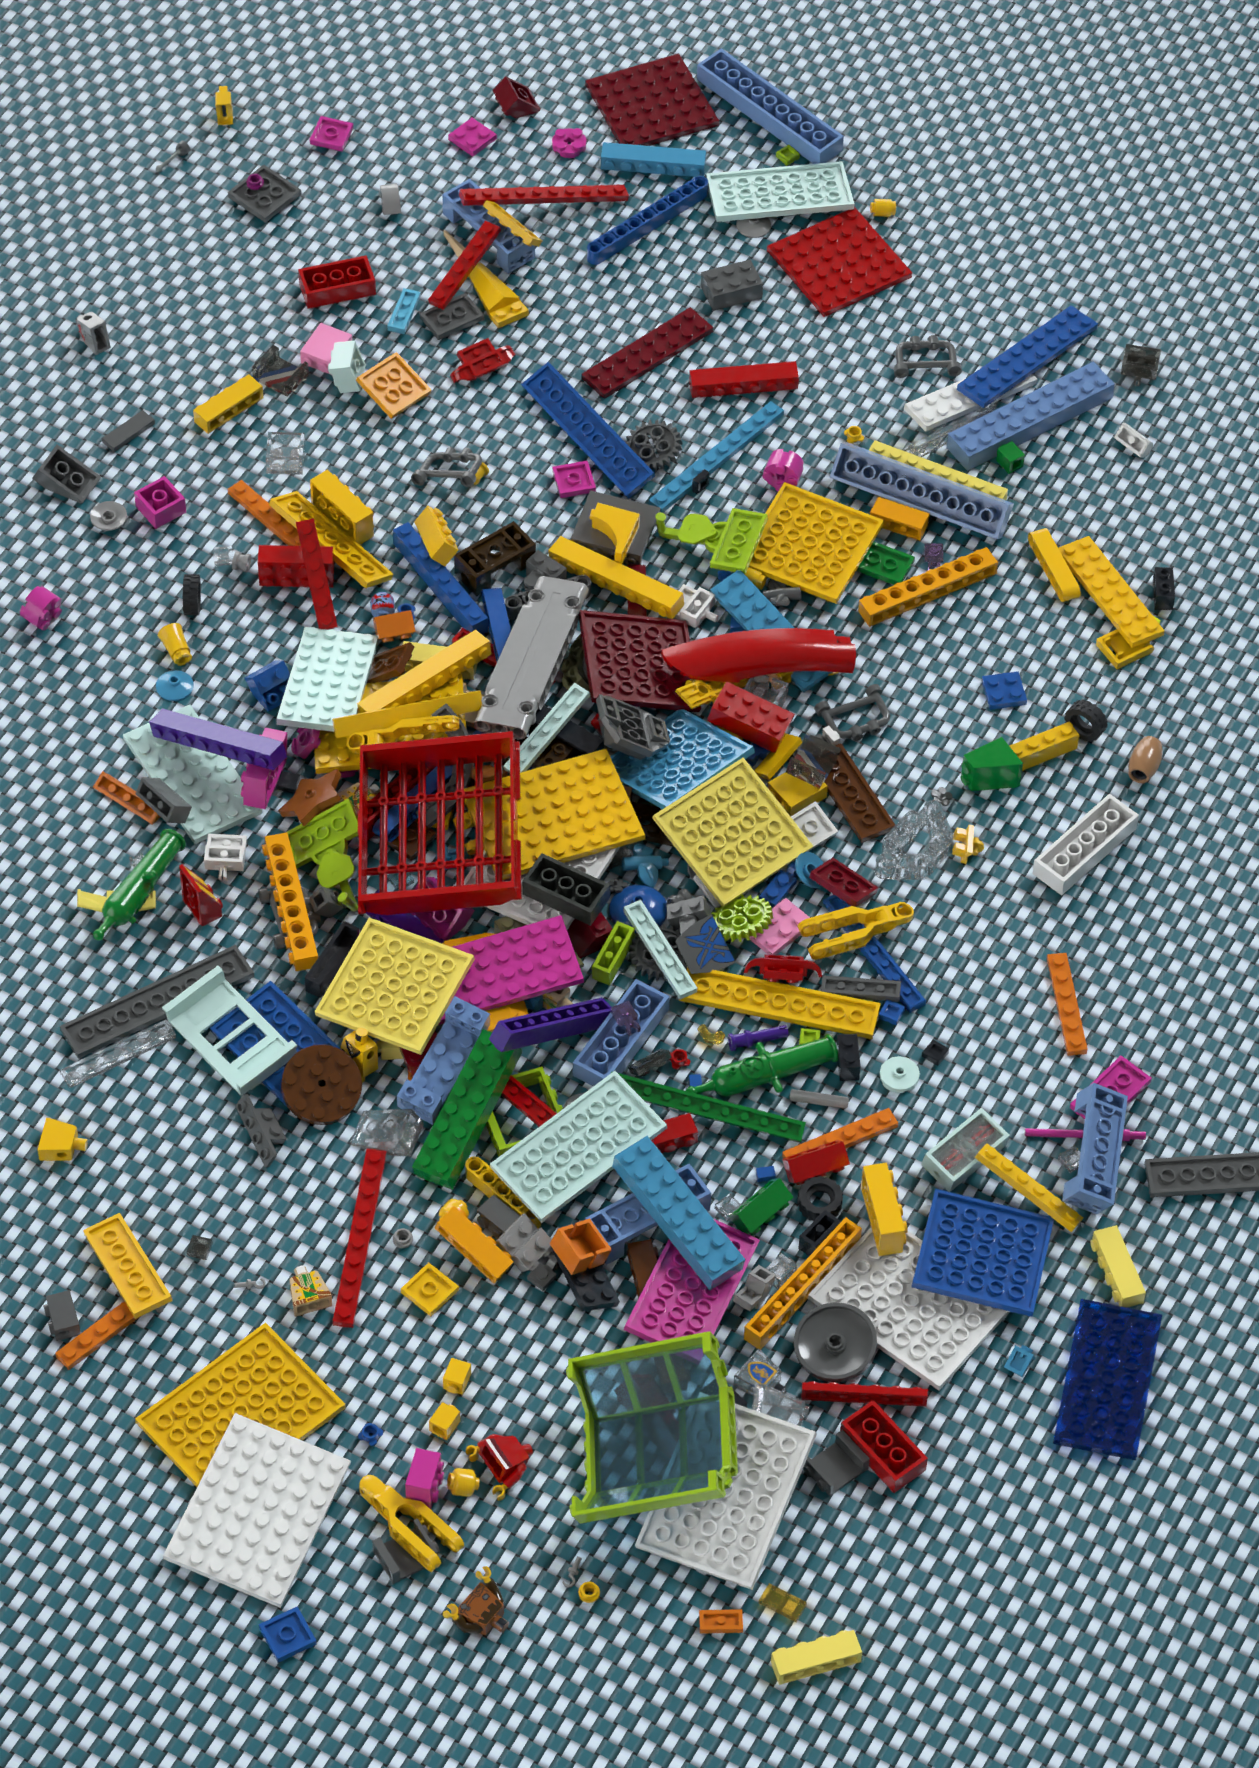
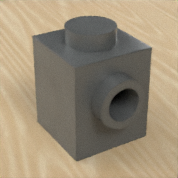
M323 886L309 897L314 912L328 918L333 917L344 908L342 902L338 901L340 894Z

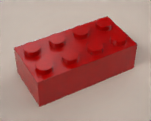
M367 255L298 269L299 286L307 309L376 295V281Z
M259 545V586L310 587L301 546ZM320 546L329 587H333V547Z
M726 681L711 708L707 721L776 753L791 726L795 714Z
M874 1400L841 1422L840 1431L843 1430L870 1458L869 1467L893 1493L926 1471L928 1458Z

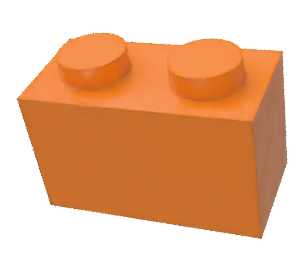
M411 610L373 618L378 641L382 640L383 643L394 641L393 638L399 636L401 639L411 638V634L416 632Z

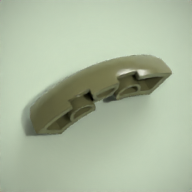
M580 634L569 648L570 654L568 658L563 661L561 669L563 672L562 682L567 690L576 683L590 693L589 682L583 670L584 650Z

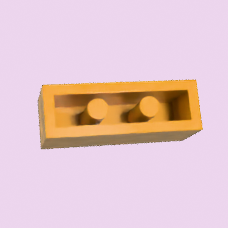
M878 497L870 511V515L884 520L883 529L917 540L922 539L928 527L929 513L890 501L889 499Z

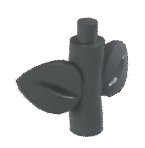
M771 578L768 582L767 591H763V595L774 606H788L790 604L789 600H801L800 587L788 588L786 584Z

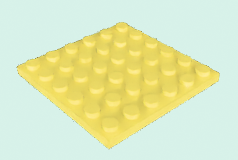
M744 758L730 765L653 816V820L722 908L795 861L801 853L808 852L813 848L812 843Z
M369 917L317 1006L315 1015L355 1031L358 1028H365L371 1037L421 1055L475 960L474 955Z

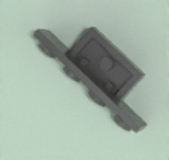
M243 1094L236 1104V1109L264 1166L270 1167L277 1157L272 1144H284L286 1137L272 1108H254L249 1095Z

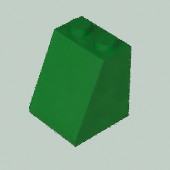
M1000 737L963 755L960 779L971 791L1016 788L1020 786L1023 762L1006 741Z

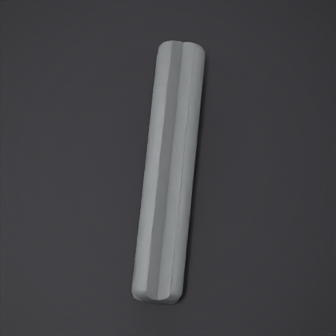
M796 1089L790 1091L791 1101L845 1109L849 1103V1098L844 1096Z

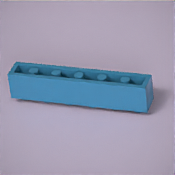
M603 142L601 153V169L704 177L705 150Z

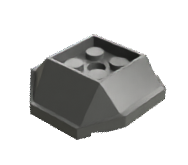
M599 694L596 703L599 711V725L605 746L639 760L645 757L650 758L667 748L670 739L664 720L623 701Z

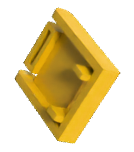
M1117 629L1096 640L1097 647L1116 669L1122 668L1154 651L1150 641L1131 648ZM1108 647H1111L1115 651L1116 656Z

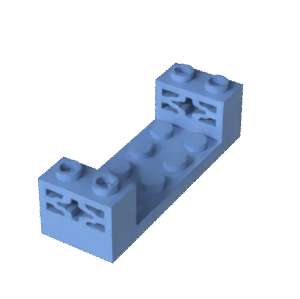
M471 179L442 194L443 215L453 224L461 219H465L478 231L486 220L500 227L501 232L492 245L497 249V264L506 273L509 274L535 258V246L532 245L530 247L522 242L523 239L513 235L509 227L501 225L497 217L490 216L487 213L488 210L483 205L463 206L459 197L460 189H481Z
M454 996L445 1012V1023L412 1080L406 1079L397 1095V1107L432 1125L434 1124L483 1029L488 1030L490 1026V1013Z
M1092 1083L1077 1093L1075 1112L1085 1115L1078 1175L1065 1183L1063 1202L1094 1214H1099L1114 1205L1128 1096L1096 1083Z
M687 1164L676 1170L677 1174L704 1208L710 1211L711 1192L692 1166ZM633 1193L585 1218V1220L591 1219L612 1249L605 1261L606 1265L624 1256L625 1242L658 1225Z

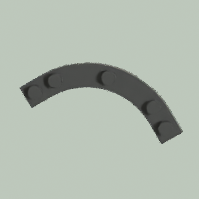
M447 703L431 714L432 717L457 716ZM460 719L458 730L445 732L448 737L469 735ZM474 763L464 764V789L468 788L471 781ZM453 765L452 776L449 783L445 785V793L456 791V765ZM456 800L445 801V816L456 806ZM437 802L426 804V827L428 829L437 823Z

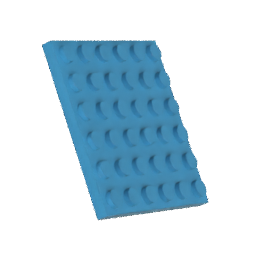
M681 709L664 719L670 739L667 748L650 758L645 757L642 760L619 751L610 757L623 786L631 787L632 793L664 809L741 758L746 760L755 752L753 746Z

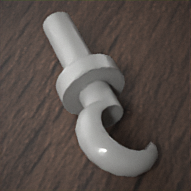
M261 1278L260 1280L263 1282V1285H257L256 1281L247 1279L246 1282L234 1283V1288L247 1287V1289H251L254 1286L257 1289H262L265 1287L266 1282Z
M577 1556L573 1566L568 1569V1572H570L568 1577L573 1582L568 1585L563 1581L562 1583L565 1587L569 1588L575 1584L574 1575H578L579 1571L577 1568L582 1560L579 1556Z

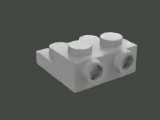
M522 1214L496 1240L497 1245L511 1255V1260L514 1261L513 1263L521 1272L533 1271L540 1264L538 1260L552 1252L550 1247L552 1239L542 1228L538 1229L526 1214Z

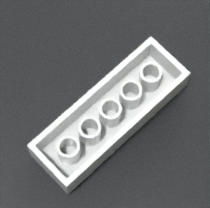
M1108 794L1034 860L1032 874L1060 895H1063L1137 829L1139 815L1114 796Z

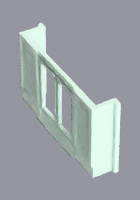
M216 966L162 1007L168 1022L241 1096L285 1065L297 1053V1044L293 1040L287 1042L230 985L219 966ZM238 1007L249 1019L212 1046L201 1033ZM255 1024L266 1037L230 1064L218 1051Z

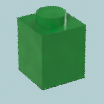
M1013 441L1003 444L997 449L996 461L1008 474L1024 467L1025 454Z

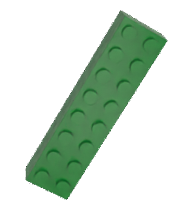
M484 1029L481 1031L412 1166L417 1177L453 1190L467 1159L470 1157L523 1053L521 1048L505 1052L499 1051L489 1040L492 1032Z

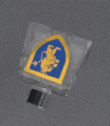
M760 1349L734 1375V1387L760 1400H764L770 1393L780 1398L786 1391V1387L780 1384L782 1371Z

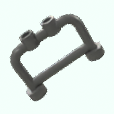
M935 335L929 336L927 341H920V337L912 336L910 341L898 344L895 349L897 364L894 366V374L897 378L906 377L909 374L908 369L947 368L950 376H958L962 373L961 363L957 362L954 345L949 341L938 340V337ZM939 347H944L948 349L950 359L904 362L902 350L911 348L913 351H918L921 348L936 350Z
M448 447L445 452H436L428 456L420 470L414 471L411 480L414 484L420 486L425 483L427 477L460 478L463 486L472 487L476 481L475 474L482 464V458L480 455L473 453L469 448H464L461 453H456L454 448ZM438 459H443L446 462L460 460L463 463H467L469 460L475 461L469 471L428 470L432 462Z
M878 684L870 685L865 692L868 697L832 709L827 701L819 702L814 707L817 715L823 716L827 726L836 731L842 739L852 737L854 741H858L863 738V733L868 731L871 735H876L881 731L880 727L886 725L890 720V713L880 696L882 690ZM876 702L883 715L880 720L872 719L865 725H854L847 731H840L832 719V716Z
M301 887L314 937L317 934L318 923L321 922L319 914L313 911L309 899L310 896ZM267 888L258 889L261 904H271L280 931L279 934L273 935L276 950L284 949V937H287V935L282 933L281 921H283V918H279L277 912L279 903L274 900V890L268 891Z

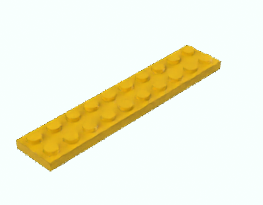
M687 966L686 971L697 986V992L679 999V1001L843 1034H857L858 1037L873 1039L881 1003L712 970L708 973L691 974Z

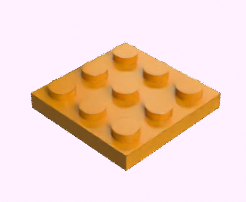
M397 352L356 379L358 384L391 419L429 395L432 391Z

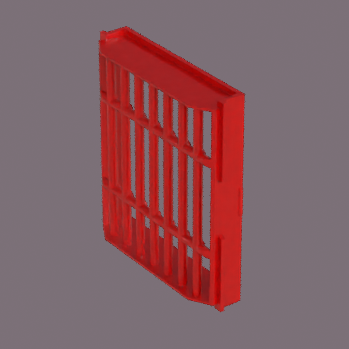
M513 731L360 745L358 914L369 912L380 915H395L502 905L511 900L522 899L521 841L518 840L517 801L521 799L520 742L515 741ZM510 756V787L502 788V759ZM494 761L495 787L484 790L483 762ZM475 763L474 791H464V764ZM456 765V791L453 793H445V766ZM427 767H437L436 794L426 795ZM368 768L380 770V798L378 800H368ZM418 768L417 796L407 797V769ZM399 770V796L388 799V771ZM503 795H510L511 855L503 856ZM495 796V855L484 858L483 797ZM475 798L476 857L474 859H464V799ZM456 800V859L454 861H445V801ZM437 802V861L426 863V803ZM418 803V862L407 865V804ZM399 805V864L397 866H387L388 806ZM380 807V865L377 868H367L368 808ZM511 863V881L503 882V864ZM484 865H495V882L484 883ZM476 866V884L464 885V867ZM456 868V886L445 887V869ZM437 870V888L426 889V871ZM407 872H418V889L406 890ZM399 873V891L387 892V874ZM379 875V893L367 894V876Z

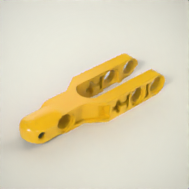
M445 715L401 719L389 729L351 734L347 739V747L350 752L360 754V745L396 742L401 735L456 731L459 729V717Z
M905 902L870 910L850 906L804 919L797 927L803 937L813 936L855 923H861L866 927L842 934L841 937L830 940L824 939L823 942L812 945L808 952L811 959L818 960L865 947L874 935L891 931L896 926L909 923L913 919L914 910Z
M366 1475L360 1480L359 1491L361 1496L388 1521L390 1537L428 1571L433 1572L435 1568L441 1565L440 1558L395 1516L398 1510L404 1515L411 1516L413 1519L418 1518L421 1525H426L429 1533L432 1532L441 1540L443 1546L446 1545L453 1552L457 1553L464 1548L462 1538L422 1501L403 1498L391 1486L385 1485L374 1475Z

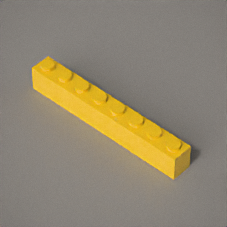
M562 536L548 550L549 557L565 566L569 573H574L578 576L586 575L591 579V582L599 587L608 589L616 595L625 597L631 602L659 613L663 617L673 619L684 606V595L682 592Z
M474 630L358 702V713L416 702L490 656V641L477 630Z

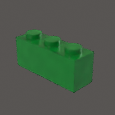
M780 1178L772 1179L732 1212L729 1218L738 1230L752 1236L761 1230L760 1226L764 1222L768 1223L774 1219V1214L778 1210L782 1211L788 1207V1202L793 1196Z

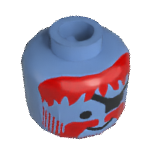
M378 592L371 598L372 616H383L395 612L394 599L390 594Z

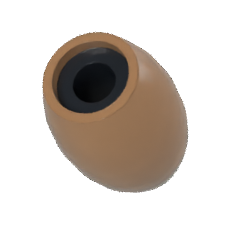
M1146 736L1133 749L1128 764L1129 777L1133 781L1146 783L1157 772L1163 755L1162 743L1159 739L1153 736Z

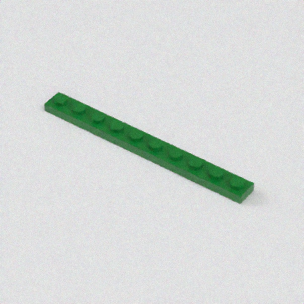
M618 1073L646 1103L801 1143L806 1122Z

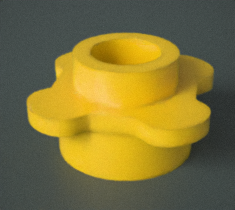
M851 426L844 431L848 443L862 442L864 440V436L861 434L862 430L858 426Z

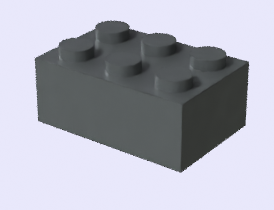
M751 259L701 272V288L713 311L762 298L763 282Z

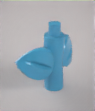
M636 844L632 850L634 856L622 858V870L637 869L640 880L647 886L654 888L658 881V869H662V866H669V859L653 856L652 848L644 844Z

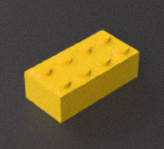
M327 469L310 480L311 503L359 545L374 537V514L372 509L366 507L361 499L350 491L347 485H343L335 474H332Z
M887 1162L863 1166L861 1191L879 1256L903 1253V1246L906 1244L905 1233H908L907 1223L901 1217L903 1216L902 1205L897 1202L898 1190L892 1184L894 1182L893 1171L888 1169Z

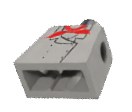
M93 312L79 315L76 318L80 338L95 355L111 348L106 322Z

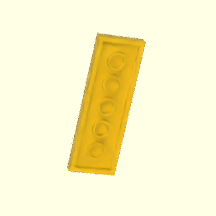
M120 1213L83 1230L84 1236L135 1319L173 1301L169 1291Z

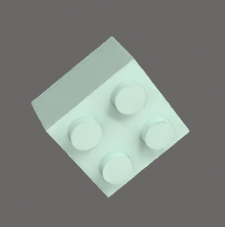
M335 342L334 348L331 351V363L328 364V371L333 376L334 385L338 387L340 393L361 391V386L356 379L364 373L366 364L356 342Z

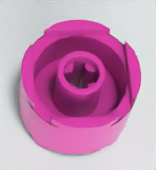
M777 449L771 453L762 477L776 491L780 490L784 482L797 486L804 470V462L793 451L789 450L788 453L783 452L784 449Z
M37 586L26 597L27 604L25 607L21 606L20 616L44 631L48 628L53 618L56 619L60 616L62 600L44 586Z

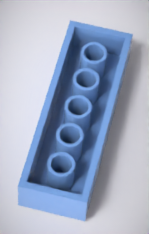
M635 979L574 1060L573 1076L591 1086H595L610 1075L611 1071L621 1074L668 1012L670 996Z

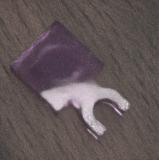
M925 543L924 560L929 562L928 570L933 566L940 567V562H943V543Z
M629 1001L611 1007V1013L619 1027L626 1026L628 1036L631 1035L630 1028H636L637 1032H640L641 1027L636 1021L638 1015Z

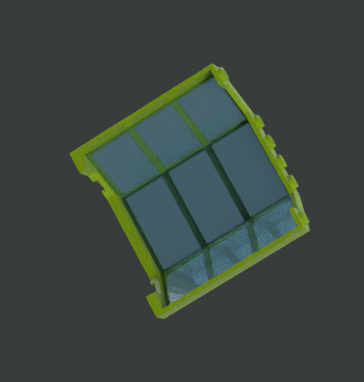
M710 1331L568 1359L566 1374L568 1379L577 1386L585 1411L583 1428L586 1433V1441H584L586 1460L584 1461V1467L587 1472V1480H585L587 1493L582 1501L576 1495L572 1496V1504H570V1514L580 1524L725 1497L726 1491L724 1490L730 1488L733 1482L732 1477L738 1473L735 1397L733 1388L728 1387L725 1376H728L724 1359L720 1360L718 1355V1348H720L718 1339Z

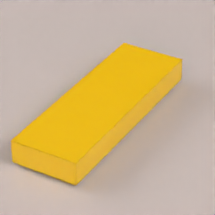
M786 734L777 752H770L754 770L758 777L770 780L802 744L801 737Z

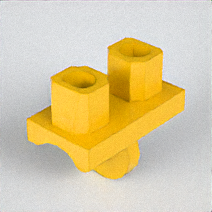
M968 825L966 829L956 828L953 839L961 841L962 844L955 842L952 854L961 857V863L966 864L968 856H977L978 853L984 850V843L978 837H974L973 825Z

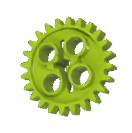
M742 895L740 899L737 898L723 908L722 906L721 908L715 907V912L711 913L724 940L727 941L731 938L732 942L736 939L742 942L743 938L750 940V936L756 938L757 933L763 934V929H769L768 925L772 924L771 919H774L769 902H765V898L759 900V896L752 898V895H749L747 898Z

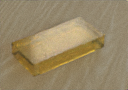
M770 1583L759 1599V1604L796 1623L807 1606V1602Z

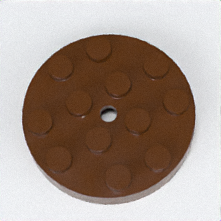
M312 1045L298 1051L288 1061L281 1079L282 1096L289 1110L299 1119L315 1125H329L347 1117L356 1107L362 1091L361 1073L355 1061L343 1050L330 1045ZM320 1080L326 1083L324 1087L318 1085Z

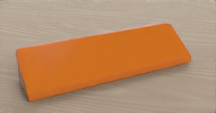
M102 771L93 788L152 825L161 817L135 794L136 791Z

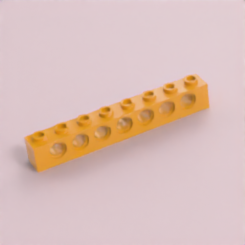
M987 547L976 550L969 555L961 556L952 562L944 563L940 567L930 569L923 574L913 576L887 589H882L875 594L863 597L859 600L858 612L869 627L997 574L998 561Z
M288 833L265 836V844L262 845L263 855L268 857V860H266L267 871L272 873V875H269L271 887L275 886L273 891L274 900L279 902V906H277L278 916L283 918L281 929L282 933L287 935V937H284L286 949L290 948L291 951L288 953L289 962L294 964L295 971L311 969L318 959V953Z
M845 1217L744 1326V1340L758 1350H761L808 1299V1294L859 1241L862 1228Z

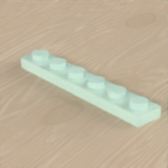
M574 683L520 746V773L528 770L590 697V693ZM510 759L503 766L504 770L509 773Z
M639 900L625 906L623 912L678 998L683 999L696 993L697 986L643 902Z

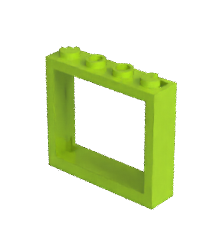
M543 1067L512 1075L525 1087L539 1083L548 1107L556 1113L563 1110L562 1105L557 1103L558 1097L555 1089H551L550 1076L545 1074ZM492 1111L486 1127L497 1155L500 1157L520 1141L509 1144L505 1143Z

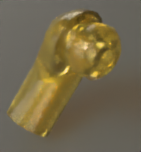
M705 1024L697 1028L706 1043L719 1045L724 1042V1032L717 1031L716 1033H711Z

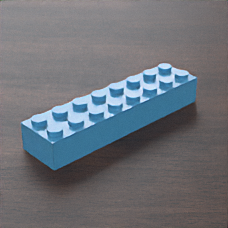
M645 1136L614 1156L612 1167L709 1290H712L743 1270L745 1258L648 1136Z

